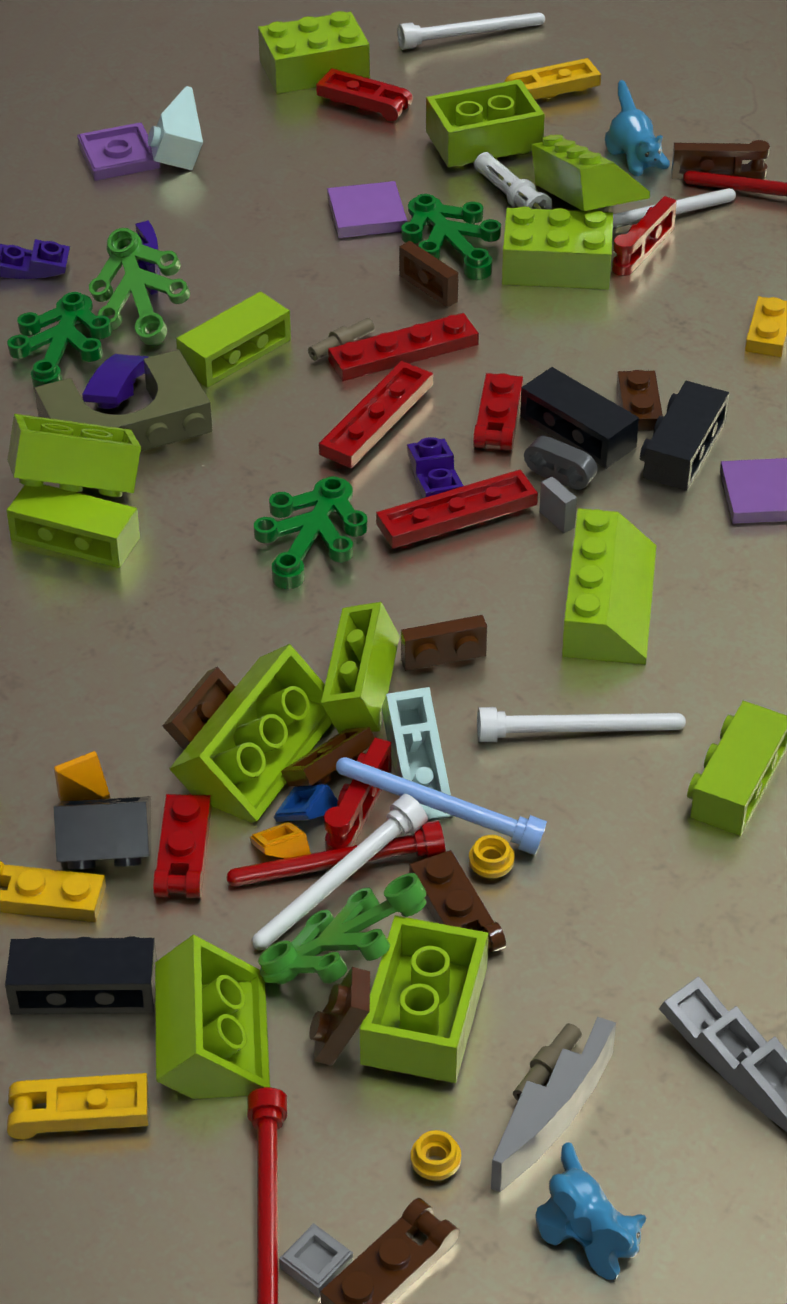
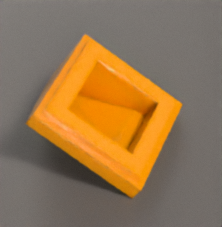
M95 751L54 767L60 801L110 799L108 786Z
M291 822L252 834L250 837L251 843L265 855L286 859L311 854L306 833Z

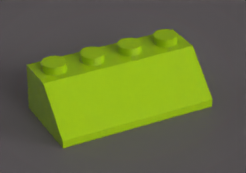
M548 135L542 138L543 142L531 144L535 185L583 211L650 198V191L614 162L602 157L600 153H593L587 147L575 144V141L563 138V135Z
M578 508L564 618L562 657L646 665L657 545L619 512Z
M291 644L259 657L169 769L192 795H211L212 807L247 822H257L286 784L281 771L308 754L332 724L321 704L325 684Z

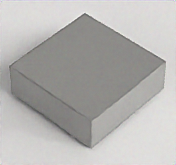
M553 477L541 481L539 512L563 533L574 529L577 497Z
M313 1223L279 1258V1266L281 1270L319 1298L321 1296L320 1291L353 1262V1252Z

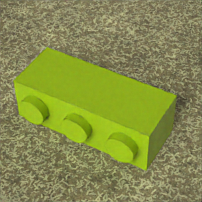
M260 291L177 337V350H180L198 382L208 388L291 340L290 310Z
M43 484L41 487L24 485L6 510L11 540L116 568H121L140 539L138 510L136 507L63 490Z
M382 602L342 608L321 699V704L338 733L345 729L370 727L372 732L381 730L383 720L381 707L389 691L400 637Z
M742 701L735 716L728 715L720 733L721 741L718 745L714 743L710 745L704 761L705 769L702 774L697 772L694 774L687 792V798L693 799L690 818L739 836L742 835L787 750V715L746 701Z

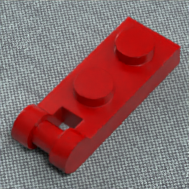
M333 68L316 84L317 96L328 98L333 102L353 105L362 110L381 113L383 118L389 122L396 121L403 110H406L413 102L411 92L405 88Z
M664 196L654 207H650L647 210L645 216L637 224L631 226L627 234L615 237L613 249L617 255L612 261V271L614 274L627 276L633 273L674 230L677 200Z
M486 373L477 424L474 430V448L485 449L486 445L500 446V450H513L523 376L505 373Z
M375 737L367 753H360L357 761L391 773V742ZM354 779L350 784L345 783L338 797L337 807L328 809L324 815V827L327 831L325 835L326 851L354 846L382 789Z
M166 794L157 867L154 872V897L169 898L170 893H186V898H201L212 809L211 795Z

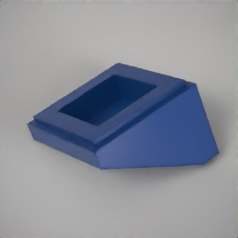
M328 784L294 787L275 813L274 819L276 822L311 820L324 816L328 809L337 807L338 800Z

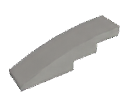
M699 976L666 999L659 1010L690 1045L730 1085L765 1116L787 1132V1050L774 1036L767 1042L737 1006L728 1011Z
M597 1017L582 1054L562 1048L547 1086L530 1081L526 1082L492 1159L491 1189L499 1192L505 1189L536 1163L570 1126L594 1091L613 1053L616 1022Z

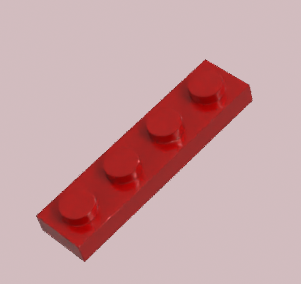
M464 313L328 348V360L343 382L395 368L401 361L410 364L479 345V333Z
M401 361L319 442V455L352 469L433 386V373Z
M520 469L376 512V524L393 549L536 506L538 503V492Z

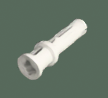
M483 152L476 158L474 163L475 169L507 195L508 203L513 208L524 206L537 209L533 205L536 202L541 209L551 210V198L545 193L536 191L535 185L530 180L519 179L489 152Z

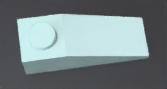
M186 86L163 111L157 126L151 127L148 135V146L152 148L154 161L193 170L203 145L193 89Z
M430 687L386 694L381 710L387 741L391 742V757L396 776L451 795ZM420 804L428 816V821L454 817Z

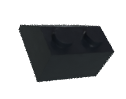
M151 796L61 801L54 806L57 862L68 861V869L95 868V860L114 859L115 867L142 865L141 857H149L151 855Z

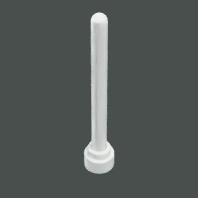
M538 12L420 28L419 25H414L412 22L398 25L397 37L402 50L414 49L425 40L542 25L545 21V16Z
M727 188L679 199L676 204V214L732 202L736 197V193L733 189ZM655 205L613 214V229L638 223L645 216L647 210Z
M478 707L477 711L479 742H497L498 738L506 737V733L681 730L686 724L685 717L680 713L506 716L505 711H497L496 707Z
M403 794L391 804L390 812L386 815L387 821L255 933L252 937L253 947L257 950L267 949L399 834L405 836L408 832L414 834L420 829L422 825L428 822V816L420 803L412 796Z

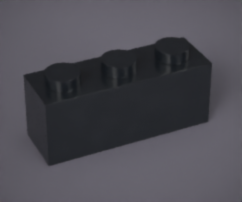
M554 367L549 368L521 387V418L557 440L588 453L602 467L607 469L637 447L638 416Z
M686 380L679 393L671 395L666 415L658 417L653 437L651 439L646 438L642 445L640 461L644 462L643 478L687 491L726 423L729 392Z
M129 936L125 938L79 937L45 939L33 937L29 939H11L5 981L10 1014L155 1013V962L157 961L155 938Z

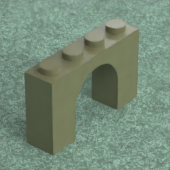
M180 350L143 359L146 389L153 401L145 408L133 413L111 415L93 410L83 401L71 378L34 387L38 417L130 429L141 445V451L212 432L211 403Z

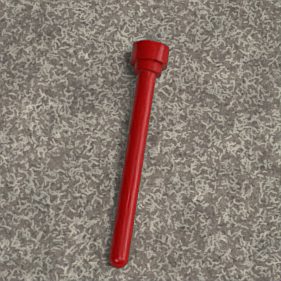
M687 171L683 176L684 182L690 185L722 189L731 188L738 191L787 197V182L698 171Z
M439 820L425 823L412 835L394 838L369 861L415 852L417 857L425 855L426 858L446 852L443 831ZM358 845L233 868L227 873V882L231 886L237 887L331 869Z
M264 1087L252 1091L247 1097V1117L252 1122V1126L257 1130V1304H278V1129L282 1127L283 1122L287 1118V1095L280 1089Z

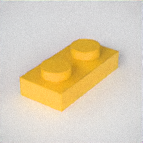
M758 296L746 339L745 351L782 357L787 338V301L776 297L766 298Z

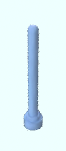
M347 757L340 758L336 763L337 772L343 776L398 796L408 794L422 805L512 837L511 842L518 844L519 850L535 855L547 824L546 820L532 815L528 819L520 816L516 820Z

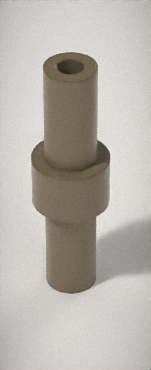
M366 318L348 328L342 326L330 332L328 338L308 348L309 356L312 360L316 361L328 355V348L343 345L347 342H354L373 332L375 329L374 323L370 318Z
M570 1023L566 1024L550 1046H543L530 1062L531 1070L513 1091V1096L517 1101L527 1081L539 1085H544L549 1081L562 1048L571 1051L582 1037V1033L577 1026Z

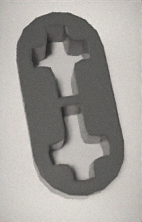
M538 437L524 452V460L533 472L545 478L553 477L562 485L571 489H584L598 472L595 460L588 453L551 437Z

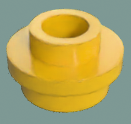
M482 836L469 851V865L480 876L498 878L509 873L514 866V851L508 841L501 836Z
M428 1131L422 1134L412 1146L411 1165L415 1172L425 1179L435 1181L447 1179L454 1175L460 1167L461 1149L453 1137L444 1131ZM432 1156H439V1157H442L443 1159H442V1160H431V1159H429V1158L432 1157Z

